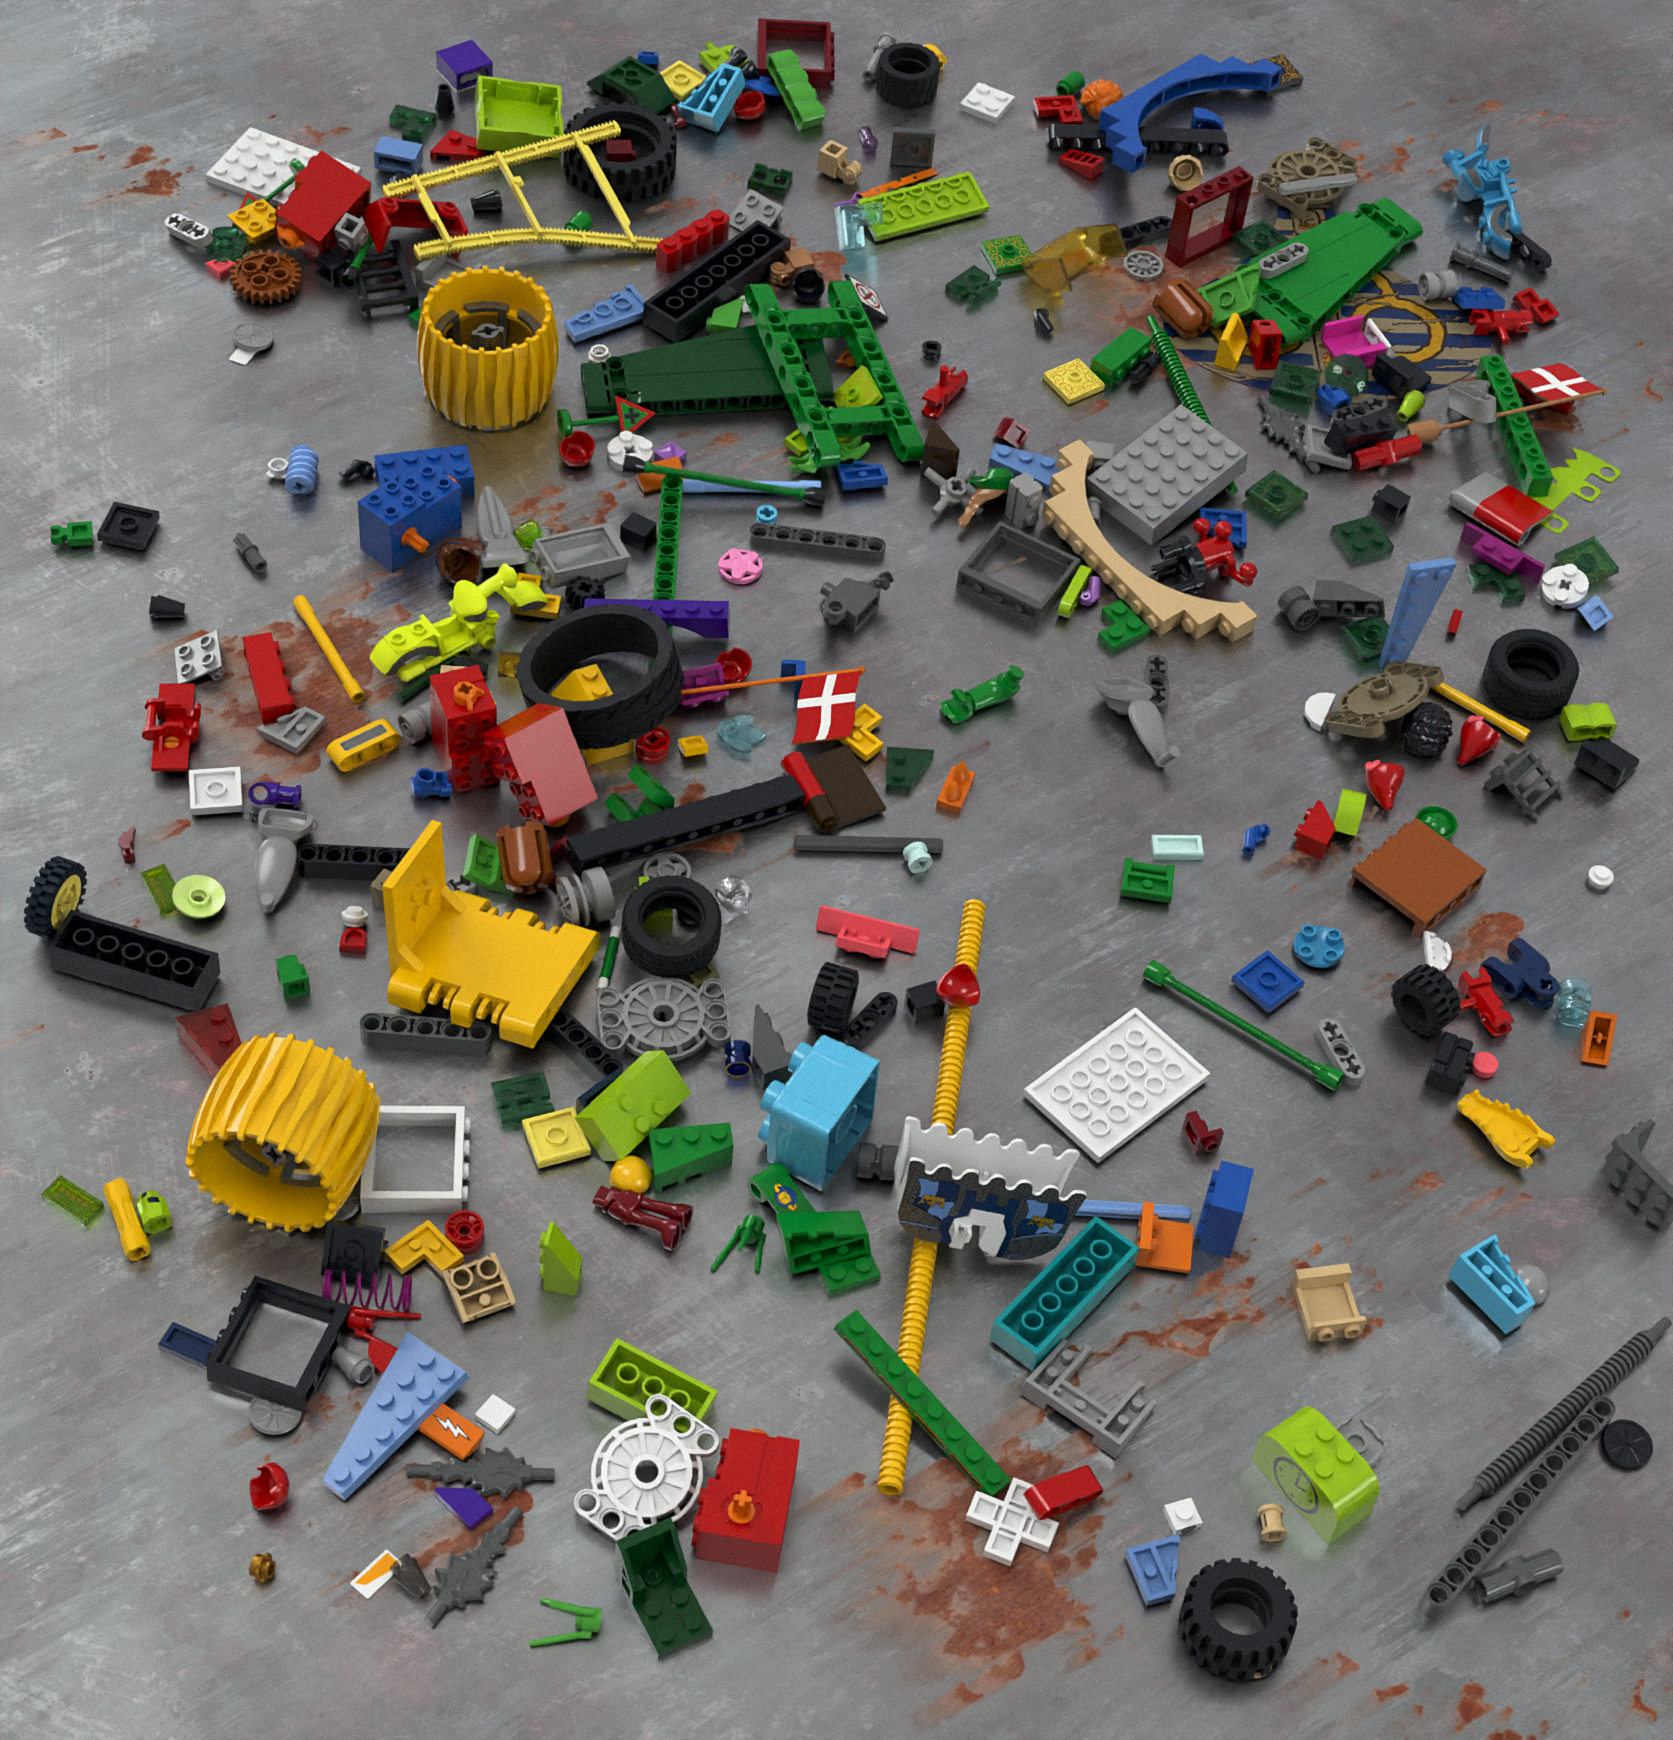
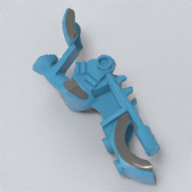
M1485 124L1477 135L1475 152L1465 157L1461 150H1450L1443 155L1442 161L1451 169L1458 181L1457 195L1460 201H1478L1481 206L1483 205L1482 217H1479V227L1484 230L1482 235L1483 245H1486L1488 251H1491L1496 256L1509 261L1512 236L1502 229L1506 225L1507 212H1509L1508 222L1511 233L1521 234L1523 231L1520 214L1516 211L1512 196L1513 193L1517 192V187L1510 188L1508 186L1509 184H1515V179L1506 178V175L1511 171L1508 159L1500 158L1497 161L1490 160V162L1486 160V154L1489 150V134L1492 126Z

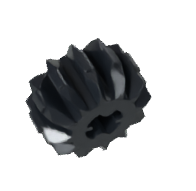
M579 576L577 580H571L565 589L567 606L571 607L573 612L584 608L585 598L605 599L603 584H600L598 579L591 580L589 576L586 579Z

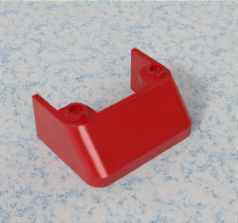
M384 197L366 205L362 213V218L378 253L383 251L391 226L437 230L435 224L428 218L420 200ZM431 201L449 236L454 239V236L458 238L459 235L463 237L464 234L467 237L468 228L456 205L449 201ZM455 251V254H453L454 258H459L461 251L459 253Z

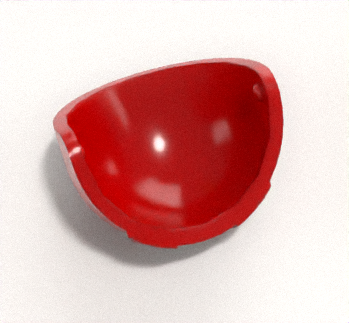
M961 963L954 966L938 981L936 991L944 1003L958 1008L978 1004L980 1000L979 984L975 974L967 964Z

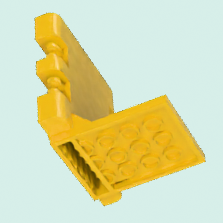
M431 820L382 885L391 978L387 989L388 1004L421 1013L427 1003L436 1005L440 999H443V1008L450 1010L451 1023L470 1028L476 1018L484 1020L488 1014H491V1022L496 1025L500 1024L501 1039L526 1047L534 1048L601 947V935L599 932L570 923H564L561 928L554 925L549 931H546V923L539 921L538 914L517 908L514 913L506 911L502 917H499L498 908L491 907L489 899L459 890L453 892L446 885L442 823Z

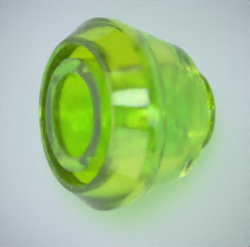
M533 519L519 524V528L514 529V536L523 549L531 551L534 540L540 538L538 522Z

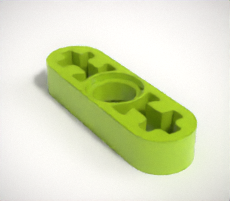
M1080 565L1060 602L1058 615L1068 619L1071 617L1079 602L1080 593L1085 591L1089 583V577H1091L1093 571L1092 568Z

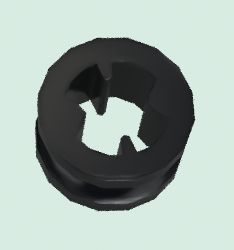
M926 341L922 344L921 355L925 360L936 361L941 357L942 346L937 341Z

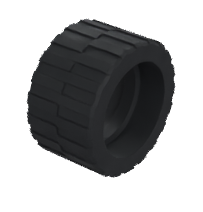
M902 42L885 48L880 54L876 88L879 95L886 101L891 102V104L901 107L927 104L930 100H933L937 93L940 69L939 58L932 50L917 43Z

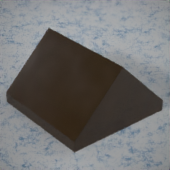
M935 421L930 425L924 444L920 477L929 479L924 473L930 467L945 480H948L951 477H956L960 449Z

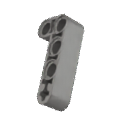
M1473 380L1448 385L1449 408L1479 423L1496 421V397L1489 394V381Z

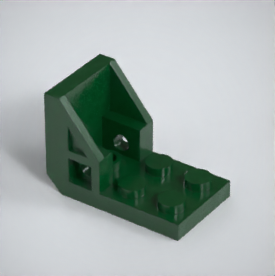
M671 1517L615 1541L614 1569L619 1585L658 1660L713 1635V1629L687 1581V1565L677 1530Z

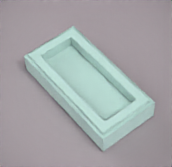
M1152 835L1151 837L1153 860H1203L1204 852L1201 835Z

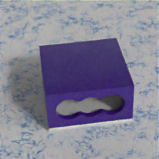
M473 40L436 51V69L457 93L476 87L478 75L493 77V62Z

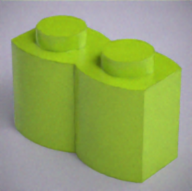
M1595 702L1586 706L1570 704L1563 707L1559 717L1566 737L1570 741H1584L1590 738L1596 740L1600 736L1608 739L1613 737L1617 727L1609 705L1606 703Z

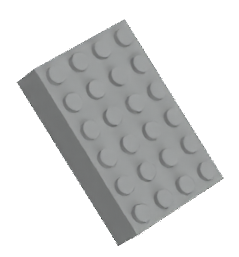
M1181 404L1087 478L1086 496L1088 498H1098L1105 511L1153 546L1246 471L1248 453Z

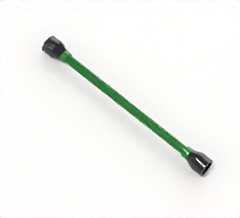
M397 170L390 179V185L391 182L395 184V181L399 183V180L403 182V179L407 181L409 176L404 171ZM369 232L365 245L360 247L353 263L342 272L339 278L340 284L346 289L355 288L359 281L360 267L373 243Z
M625 455L622 473L626 474L656 473L665 476L670 475L671 477L672 475L673 477L679 476V478H688L708 483L714 482V484L720 483V485L723 484L737 488L743 487V489L749 488V490L755 489V491L758 490L766 493L784 494V496L796 497L811 505L823 507L826 489L824 488L793 489L790 487L784 488V486L778 487V485L767 483L761 484V482H749V480L746 481L732 477L726 478V476L720 477V475L714 476V474L691 472V470L685 471V469L679 470V468L656 466L651 464V462H645L636 456Z

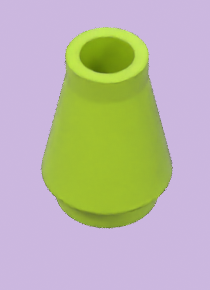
M1417 390L1406 393L1401 407L1396 414L1397 418L1402 422H1407L1409 418L1424 407L1425 396Z

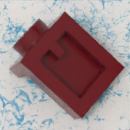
M1197 1111L1186 1114L1182 1129L1195 1154L1204 1151L1211 1152L1217 1149L1224 1135L1222 1128L1208 1131L1206 1122L1201 1120Z

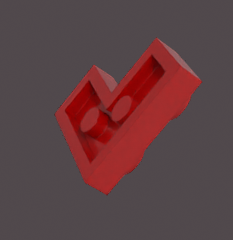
M1074 95L1034 98L1033 105L1038 117L1058 116L1060 124H1083Z

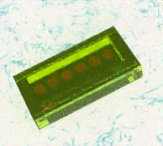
M162 864L140 872L141 879L159 913L162 915L176 910L177 908L172 900V893L176 884L166 865Z
M61 1175L41 1194L42 1200L85 1227L104 1208L102 1201Z

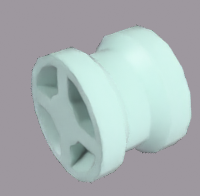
M923 842L911 843L903 850V856L908 861V867L912 873L924 872L933 864V860L930 854L927 853L928 849Z

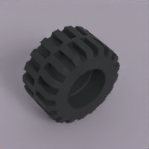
M826 962L822 966L816 978L808 1006V1025L838 1034L844 1030L857 994L859 984L857 970Z
M1429 964L1418 965L1392 985L1391 997L1393 1005L1397 1010L1396 1012L1406 1025H1409L1413 1031H1417L1421 1035H1434L1459 1016V1012H1461V1006L1459 1005L1461 1001L1453 983L1442 971L1440 972L1436 967H1431Z

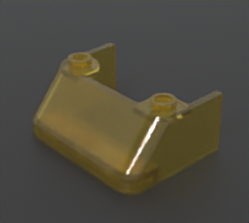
M1117 223L1084 226L1066 232L1022 259L1021 265L1023 270L1046 293L1057 295L1061 292L1072 291L1073 288L1069 278L1086 267L1095 266V268H1100L1107 264V260L1126 257L1128 252Z

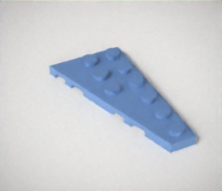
M407 1332L322 1479L324 1485L340 1498L346 1500L419 1428V1425L469 1379L467 1372Z

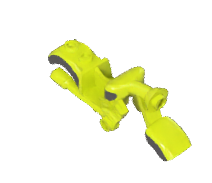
M503 563L496 575L487 579L479 586L467 580H460L456 583L454 599L448 603L451 607V617L431 624L424 614L420 615L419 621L398 627L384 636L372 650L370 659L385 675H393L397 672L398 677L402 681L408 682L425 674L427 669L452 656H459V652L463 650L470 651L471 647L476 644L485 649H490L495 645V624L498 623L497 619L500 616L496 611L487 608L486 599L494 592L499 593L511 606L515 604L521 611L545 607L548 600L547 596L533 582L525 580L516 581L518 578L515 570L506 563ZM416 655H431L422 660L418 659L401 667L407 660Z

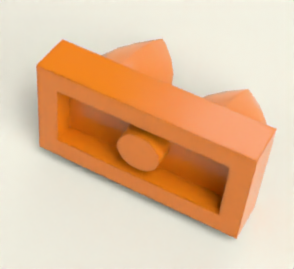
M961 761L957 766L951 767L937 799L936 807L960 814L976 774L975 772L968 771L964 761Z

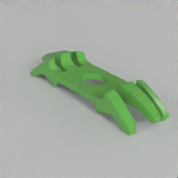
M860 436L855 437L848 444L839 443L841 448L839 450L840 461L850 458L855 461L858 460L870 448V443L867 442L856 448L861 442ZM809 452L801 458L788 457L790 462L796 465L789 466L791 470L815 473L818 469Z

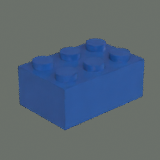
M1221 1160L1219 1170H1213L1195 1238L1200 1239L1197 1250L1230 1258L1244 1214L1254 1169Z

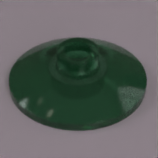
M1338 355L1326 367V383L1345 390L1350 397L1361 393L1368 383L1369 372L1367 366L1355 355ZM1346 370L1351 371V377L1345 375Z

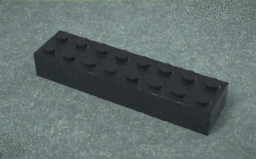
M757 220L645 301L643 323L674 343L679 342L705 323L708 318H711L714 309L732 302L744 294L746 285L757 284L770 274V267L773 263H784V252L790 250L791 239Z

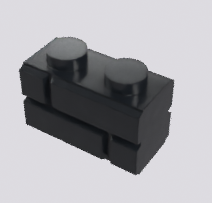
M1449 1032L1443 1033L1425 1084L1435 1089L1440 1088L1441 1091L1451 1095L1455 1094L1457 1086L1463 1088L1468 1075L1467 1072H1464V1068H1470L1475 1057V1053L1471 1052L1474 1044L1473 1041L1462 1037L1458 1038L1457 1035Z

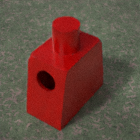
M1274 320L1252 321L1248 348L1255 370L1277 369L1282 332Z

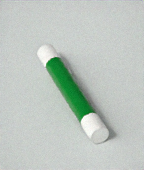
M617 926L611 928L596 988L597 992L603 987H608L621 935V928Z

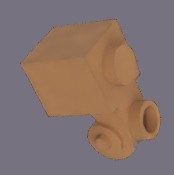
M805 247L785 251L784 263L775 262L771 265L770 281L773 284L788 286L792 282L796 271L803 267L814 268L815 263Z

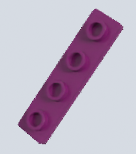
M1469 522L1464 525L1460 540L1472 547L1471 554L1508 575L1516 571L1535 583L1541 580L1545 569L1544 564Z

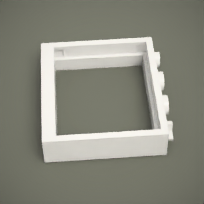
M380 1106L378 1126H456L453 1191H374L376 1132L370 1155L361 1173V1213L453 1214L457 1211H462V1201H467L468 1186H463V1179L469 1178V1163H464V1156H469L470 1147L469 1140H465V1133H470V1117H465V1106Z

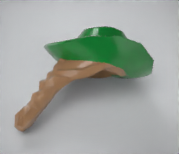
M991 468L988 469L984 476L969 478L968 482L976 490L972 495V499L968 501V507L965 508V512L958 520L961 528H965L978 507L986 500L994 499L1000 495H1008L1010 480L1015 478L1009 469Z

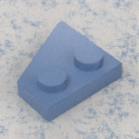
M1179 1534L1127 1548L1125 1551L1126 1559L1146 1606L1174 1599L1178 1547L1180 1544Z

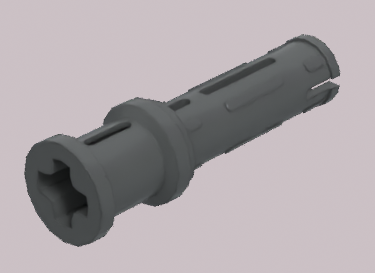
M1459 243L1455 245L1449 259L1452 262L1455 260L1465 264L1468 269L1474 267L1507 283L1512 278L1509 276L1514 274V270L1478 255L1476 250L1470 251L1465 249Z

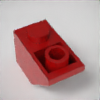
M1317 800L1313 809L1310 807L1307 809L1303 818L1305 823L1304 825H1298L1294 837L1297 838L1295 849L1322 860L1331 845L1336 827L1323 802Z

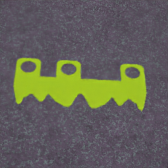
M1572 448L1578 459H1566L1565 461L1569 467L1551 468V473L1557 483L1551 484L1547 497H1535L1532 499L1552 511L1571 493L1591 502L1601 494V490L1586 482L1585 479L1593 473L1607 482H1613L1621 474L1620 470L1593 454ZM1608 467L1615 474L1612 477H1605L1601 474L1600 470ZM1582 487H1590L1595 491V494L1587 497L1580 490ZM1553 513L1552 516L1539 524L1554 533H1561L1569 525V522ZM1556 518L1563 525L1561 528H1552L1548 521Z

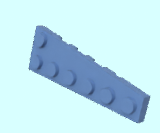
M1453 557L1408 564L1379 659L1382 669L1392 662L1407 661L1448 580L1452 577L1456 567Z

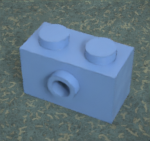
M381 136L374 150L375 169L390 172L401 170L407 173V175L413 176L418 173L423 162V144Z

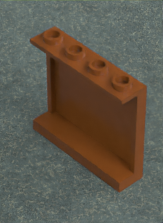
M1415 818L1411 823H1405L1394 837L1389 836L1381 848L1372 850L1363 863L1358 862L1353 867L1350 886L1353 887L1359 881L1364 883L1413 920L1415 924L1412 933L1420 938L1424 931L1430 930L1481 886L1487 869Z

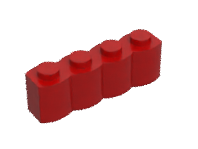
M720 209L710 211L704 218L693 221L689 227L676 231L672 237L662 239L657 244L656 266L666 274L675 272L682 264L690 263L698 255L710 251L713 246L724 243L729 237L730 216Z

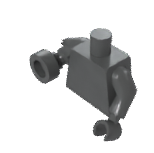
M889 571L882 572L878 575L877 579L868 582L856 581L851 578H844L837 586L825 582L820 591L821 595L827 597L821 609L825 622L832 625L841 623L850 631L855 632L879 607L881 589L888 590L890 583L894 581Z

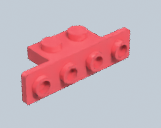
M823 905L819 908L816 930L838 935L835 946L841 947L847 952L857 951L865 953L872 958H886L890 948L914 954L920 934L918 928Z

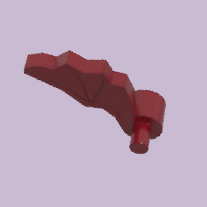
M675 103L671 106L677 122L673 124L674 128L686 126L685 118H680Z

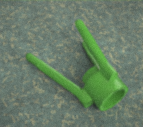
M541 1598L540 1602L548 1605L550 1608L575 1613V1628H581V1631L532 1640L529 1642V1646L546 1645L579 1638L591 1639L592 1632L599 1633L602 1608L582 1607L553 1599Z

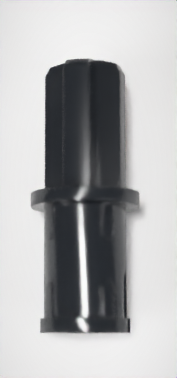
M1154 351L1150 352L1144 360H1140L1137 363V368L1130 374V379L1138 384L1146 376L1151 375L1154 370L1153 368L1161 361L1160 355L1157 352L1154 354Z

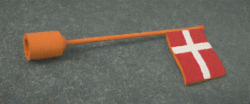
M860 666V668L685 689L681 690V693L684 695L803 680L797 704V727L791 745L845 739L850 737L855 722V694L860 674L863 675L865 673V668Z

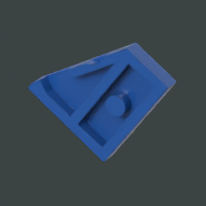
M854 461L853 465L840 463L838 466H834L843 490H856L868 487L877 488L888 485V477L883 465Z
M1200 507L1199 518L1207 519L1211 525L1209 535L1215 537V525L1219 521H1227L1233 528L1232 534L1229 536L1232 545L1246 549V511Z

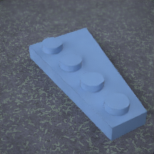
M630 283L625 286V290L622 292L616 291L611 294L610 299L607 301H599L594 304L592 310H584L564 322V330L574 342H578L643 319L645 299Z
M995 443L989 459V465L996 468L1009 469L1014 476L1028 473L1034 478V481L1046 487L1045 490L1048 492L1051 476L1060 472L1056 466L1057 459L997 443Z

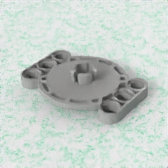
M653 977L633 984L623 994L613 987H603L596 994L600 1042L615 1056L621 1055L625 1049H628L638 1057L644 1051L664 1050L671 1062L694 1055L703 1048L706 1042L713 1047L723 1048L729 1045L731 1041L732 1029L724 983L717 978L705 980L700 989H698L695 985L682 979ZM713 987L719 989L720 993L718 995H709L706 990ZM604 996H611L615 1001L611 1004H605L601 999ZM712 1009H720L723 1015L714 1017L709 1012ZM664 1012V1019L667 1022L659 1021L660 1013ZM613 1017L618 1022L610 1026L606 1025L603 1021L606 1018ZM722 1030L727 1035L719 1039L715 1038L712 1033ZM610 1039H616L621 1044L617 1047H609L606 1042Z

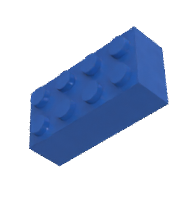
M466 445L374 455L375 478L378 488L392 478L399 482L429 462L442 473L453 477L461 486V498L475 497L474 473Z

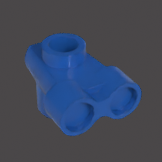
M421 768L417 770L415 777H410L409 786L412 795H417L420 798H427L429 795H438L439 797L452 796V785L449 783L447 771L434 772L429 768Z

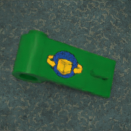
M773 1162L747 1180V1186L752 1196L761 1203L767 1200L777 1214L816 1212L791 1179L789 1170L783 1164Z

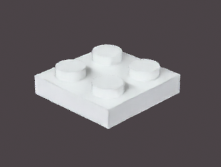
M978 82L960 103L959 110L996 124L1014 103L1015 96Z
M240 767L189 770L191 815L243 812Z

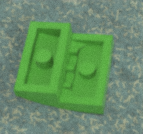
M477 833L470 837L463 877L479 886L510 895L515 894L508 891L503 884L497 845Z

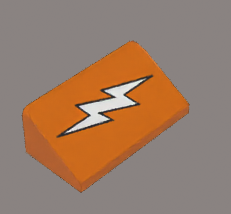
M444 1403L418 1428L419 1431L461 1460H464L480 1448L485 1434L482 1429Z

